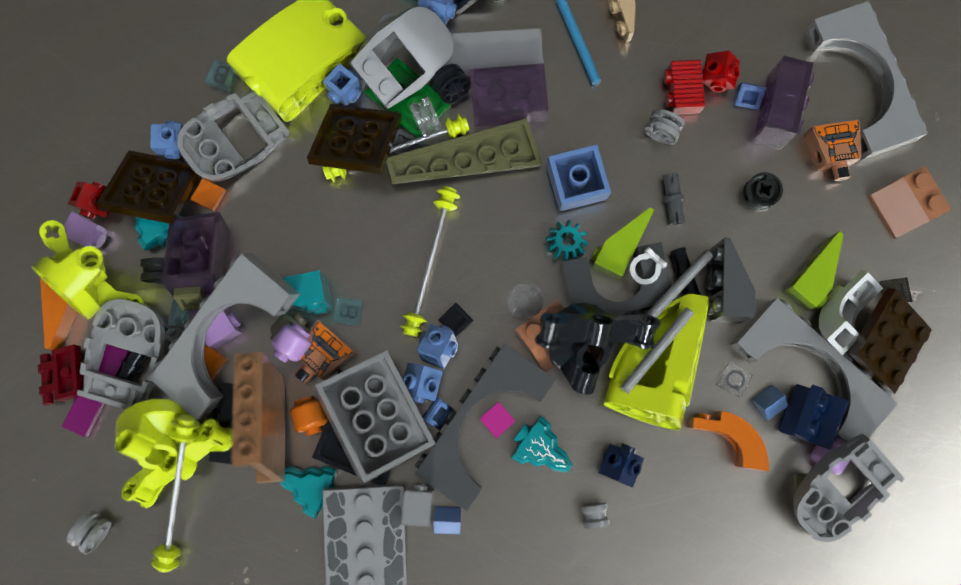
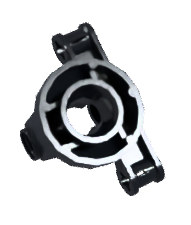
M584 302L572 304L558 313H543L540 317L542 323L540 333L536 335L535 342L544 348L547 357L553 365L561 370L574 391L590 395L594 393L600 369L608 361L614 342H625L643 349H651L655 343L653 340L655 331L660 327L661 322L656 317L648 314H606L597 305Z

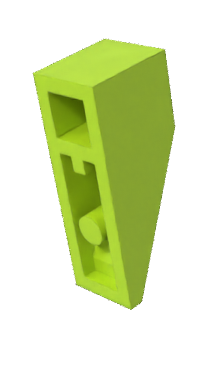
M648 208L608 238L602 247L596 246L591 256V259L594 260L592 268L619 281L655 209Z
M841 231L831 235L784 290L785 293L807 311L816 307L818 309L821 308L829 299L827 294L833 288L844 236Z

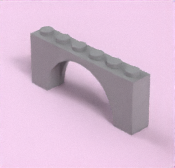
M869 1L814 19L806 29L814 51L841 49L852 52L867 61L876 71L883 88L882 109L874 124L860 132L861 159L864 160L916 142L928 134L925 121L918 113L916 101L910 95L906 86V79L898 68L895 54L889 48L886 34L881 30L877 21V14L872 9Z
M239 254L231 261L229 271L216 281L214 285L215 290L200 303V310L196 316L186 322L184 332L170 344V351L154 366L155 371L149 378L187 413L195 417V420L208 416L224 396L212 382L204 360L205 338L216 317L227 308L238 303L255 305L273 316L285 315L300 295L297 290L254 254Z
M778 298L769 301L730 346L748 362L757 361L762 355L777 346L792 345L814 352L829 365L837 379L840 398L848 401L836 437L848 442L863 433L869 438L897 406L898 403L891 398L892 394L886 388L876 385L871 380L872 376L868 372L860 368L858 369L852 364V359L846 353L843 355L839 353L822 334H818L811 328L812 324L806 318L795 314L788 302Z

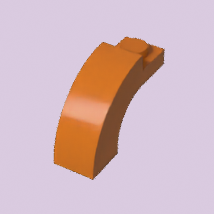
M715 411L714 420H712L713 415L697 413L696 418H688L687 428L716 432L730 441L735 451L736 467L769 471V458L765 444L754 427L743 418L725 411Z

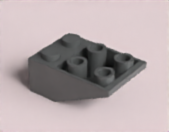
M725 237L709 250L713 254V258L708 262V265H711V275H708L707 289L710 290L707 315H710V322L742 323L755 318L756 291L731 238Z

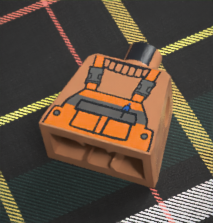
M859 119L812 126L804 134V138L818 170L832 169L835 181L850 178L848 166L859 161L862 156Z
M318 320L309 332L311 334L309 337L311 346L300 359L304 364L294 375L305 385L315 374L321 379L327 380L358 354Z

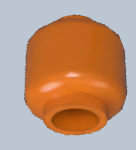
M309 396L295 401V406L290 410L295 430L300 433L306 432L307 436L322 432L321 427L327 423L328 418L319 400L315 399L314 396Z

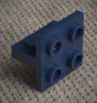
M796 384L779 431L830 450L841 425L848 401L827 394L823 387L812 384L811 388Z

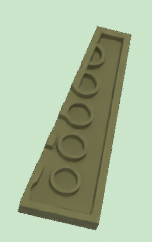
M527 118L391 156L386 161L392 184L534 168L542 165Z

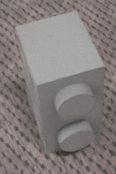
M413 483L411 488L409 487L404 491L402 525L430 526L432 523L435 489H429V484Z

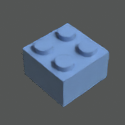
M598 145L548 157L546 167L559 212L608 199L611 190Z

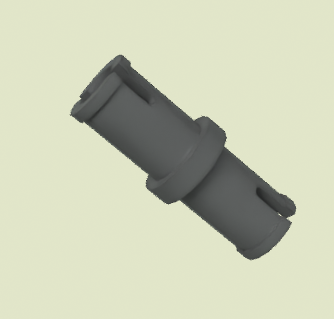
M670 173L663 175L666 192L664 203H667L669 225H676L675 214L678 217V224L685 223L682 204L684 195L681 194L679 173H672L673 184L671 183Z

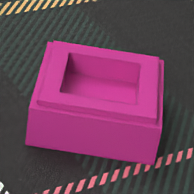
M499 402L480 418L496 438L515 422L514 418Z

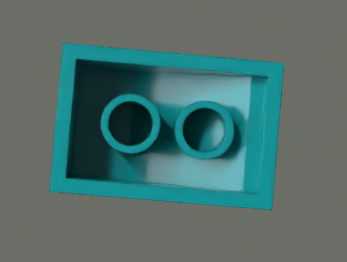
M320 270L282 278L300 293L290 308L312 313L313 316L326 314L327 309L334 308L328 278Z

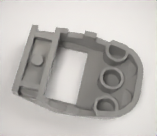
M412 7L382 24L371 38L365 42L359 53L348 63L383 106L389 109L423 88L433 79L435 73L450 59L453 52V39L447 27L433 11L425 7ZM392 32L425 72L405 90L372 51L374 47Z
M250 87L246 93L239 96L233 93L216 104L211 103L204 107V111L196 118H191L180 130L177 139L179 151L192 170L200 177L210 181L229 179L262 162L289 136L290 132L272 108ZM237 107L266 144V147L246 160H243L215 123V121Z
M125 299L108 301L96 313L92 322L94 326L90 337H86L83 348L86 349L85 360L81 363L80 374L85 375L83 389L77 391V395L127 409L138 402L146 401L155 384L149 378L155 371L154 366L163 358L165 326L160 316L152 308L144 304ZM106 344L152 357L146 381H143L142 385L98 372Z
M862 433L827 453L809 471L794 495L793 506L795 516L800 525L814 539L821 542L835 541L851 532V525L861 519L865 522L872 516L870 510L879 501L884 503L890 496L887 489L897 480L902 483L905 478L873 441ZM849 460L871 482L870 485L860 491L850 501L827 478L833 472L831 469L841 461L847 462Z

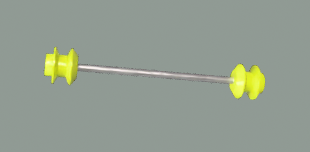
M459 113L456 120L452 121L447 117L445 129L393 146L390 153L448 133L451 139H455L458 134L466 136V132L469 131L465 116L460 117ZM322 166L327 180L332 179L333 183H335V177L337 176L346 179V169Z
M443 186L442 189L436 190L440 198L439 200H434L433 203L441 210L432 247L414 313L408 312L403 314L402 317L406 319V323L399 326V328L404 329L403 334L418 337V333H423L420 329L421 324L427 323L426 319L419 315L420 306L446 211L456 210L458 207L454 204V200L460 199V195L456 194L457 190L451 187Z
M180 415L171 421V425L176 430L170 432V437L180 442L166 543L153 549L155 558L152 559L151 564L160 572H169L179 566L177 557L180 556L181 550L171 544L185 445L198 438V434L193 429L200 427V423L191 415Z

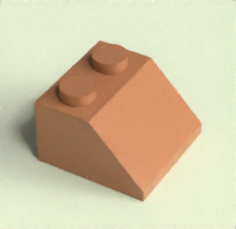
M926 166L869 195L894 239L952 210Z
M559 300L550 304L515 330L517 337L538 366L545 372L555 365L547 357L544 348L536 344L535 338L540 333L542 325L540 321L541 315L543 313H558L564 309Z

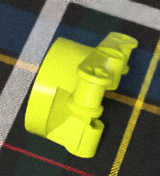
M50 220L41 225L39 230L40 237L43 243L55 255L51 258L47 256L42 257L31 268L80 315L89 320L101 309L102 305L114 299H125L144 304L140 296L116 291L105 281L108 277L105 271L103 256L99 249L87 246L73 251L69 248L65 228L60 222ZM48 232H58L59 237H49ZM92 255V256L97 257L98 259H96V258H87V256Z
M151 399L138 402L125 409L117 418L115 427L116 451L137 460L142 466V470L124 484L121 491L123 500H133L138 502L141 507L149 508L156 502L164 486L175 479L180 442L170 437V432L176 430L171 425V421L180 415H190L175 401ZM209 419L199 428L193 429L198 434V438L185 445L181 480L189 479L196 470L197 461L211 451H227L232 446L233 429L219 426V423L214 419Z

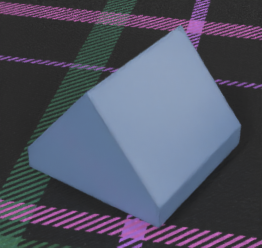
M741 82L737 86L734 105L759 110L767 87Z
M773 385L751 400L766 421H769L788 406L786 395Z
M436 397V401L431 403L422 418L440 431L454 409Z
M435 506L434 533L460 534L461 507Z

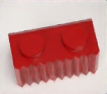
M701 59L674 60L664 70V83L669 85V92L666 93V107H670L671 112L677 115L699 114L705 107Z

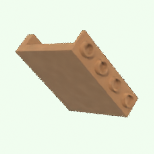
M263 352L234 354L232 467L253 466L256 469V482L258 484L285 481V379Z

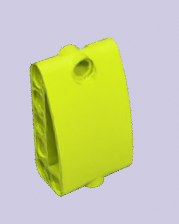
M297 0L274 15L238 44L229 53L227 63L259 97L266 101L283 121L289 122L326 89L323 81L339 63L346 69L350 66L348 62L356 56L367 36L347 18L346 13L342 9L337 8L329 0ZM336 21H342L340 25L333 26Z

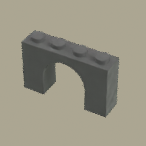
M662 242L636 247L633 253L635 258L638 255L644 254L645 249L650 247L655 254L659 255L666 262ZM587 257L564 261L560 265L568 306L585 302L597 305L606 314H645L644 310L651 309L672 286L668 266H666V268L661 269L658 279L652 284H638L637 292L631 299L614 302L602 297L595 289ZM651 258L637 262L638 277L642 279L651 278L655 273L656 262Z

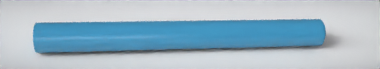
M556 0L592 85L598 84L601 81L567 0Z

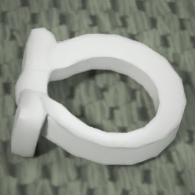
M650 247L645 249L644 254L635 257L629 268L632 279L641 285L652 284L658 279L661 269L667 266V263L659 255L655 254ZM651 258L656 262L654 275L649 279L638 277L635 272L637 262Z

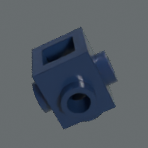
M622 443L618 447L610 444L604 455L599 474L633 488L637 476L642 470L645 458L635 454L637 449Z

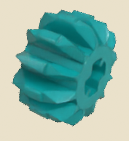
M567 220L565 227L559 221L556 224L557 229L552 227L549 229L548 232L551 236L546 237L545 242L552 244L547 247V252L556 251L553 256L554 260H557L561 255L563 256L562 262L568 261V256H570L571 260L578 259L577 254L581 256L585 254V250L582 247H587L589 242L582 239L587 235L586 231L578 232L581 226L580 223H577L573 228L571 227V220ZM566 237L571 239L570 244L567 246L562 244Z

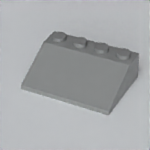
M387 350L315 385L314 392L361 485L436 444Z

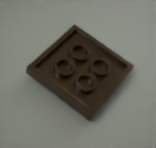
M330 104L308 153V163L310 165L382 174L402 121L401 113Z
M129 150L98 199L97 206L102 211L174 225L199 175L192 170L186 161Z
M887 287L849 354L882 387L895 394L900 385L903 384L906 374L916 361L917 355L928 340L932 329L896 289Z

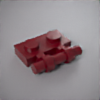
M73 344L51 350V354L40 355V364L37 367L38 374H41L39 396H42L43 406L53 405L54 400L62 402L81 397L77 395V391L83 389V375L80 374L82 363L81 346Z

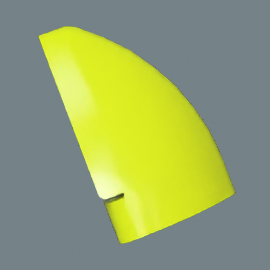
M696 294L684 295L672 301L659 314L657 319L660 320L661 324L655 331L654 345L685 308H689L694 313L629 394L625 393L620 386L651 349H643L628 343L623 345L609 373L610 382L604 400L605 406L645 423L671 430L681 429L685 409L690 404L708 314L709 297Z

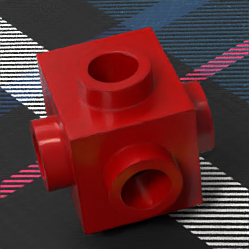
M730 50L708 53L704 69L702 70L703 82L713 92L720 93L728 89H735L737 79L740 76V61Z
M86 182L76 183L67 205L79 209L80 215L92 220L95 217L105 218L106 214L110 213L99 210L97 206V201L106 186L97 182H92V184Z

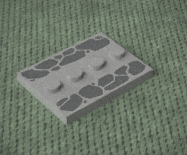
M403 484L323 488L326 585H407L405 525H402Z

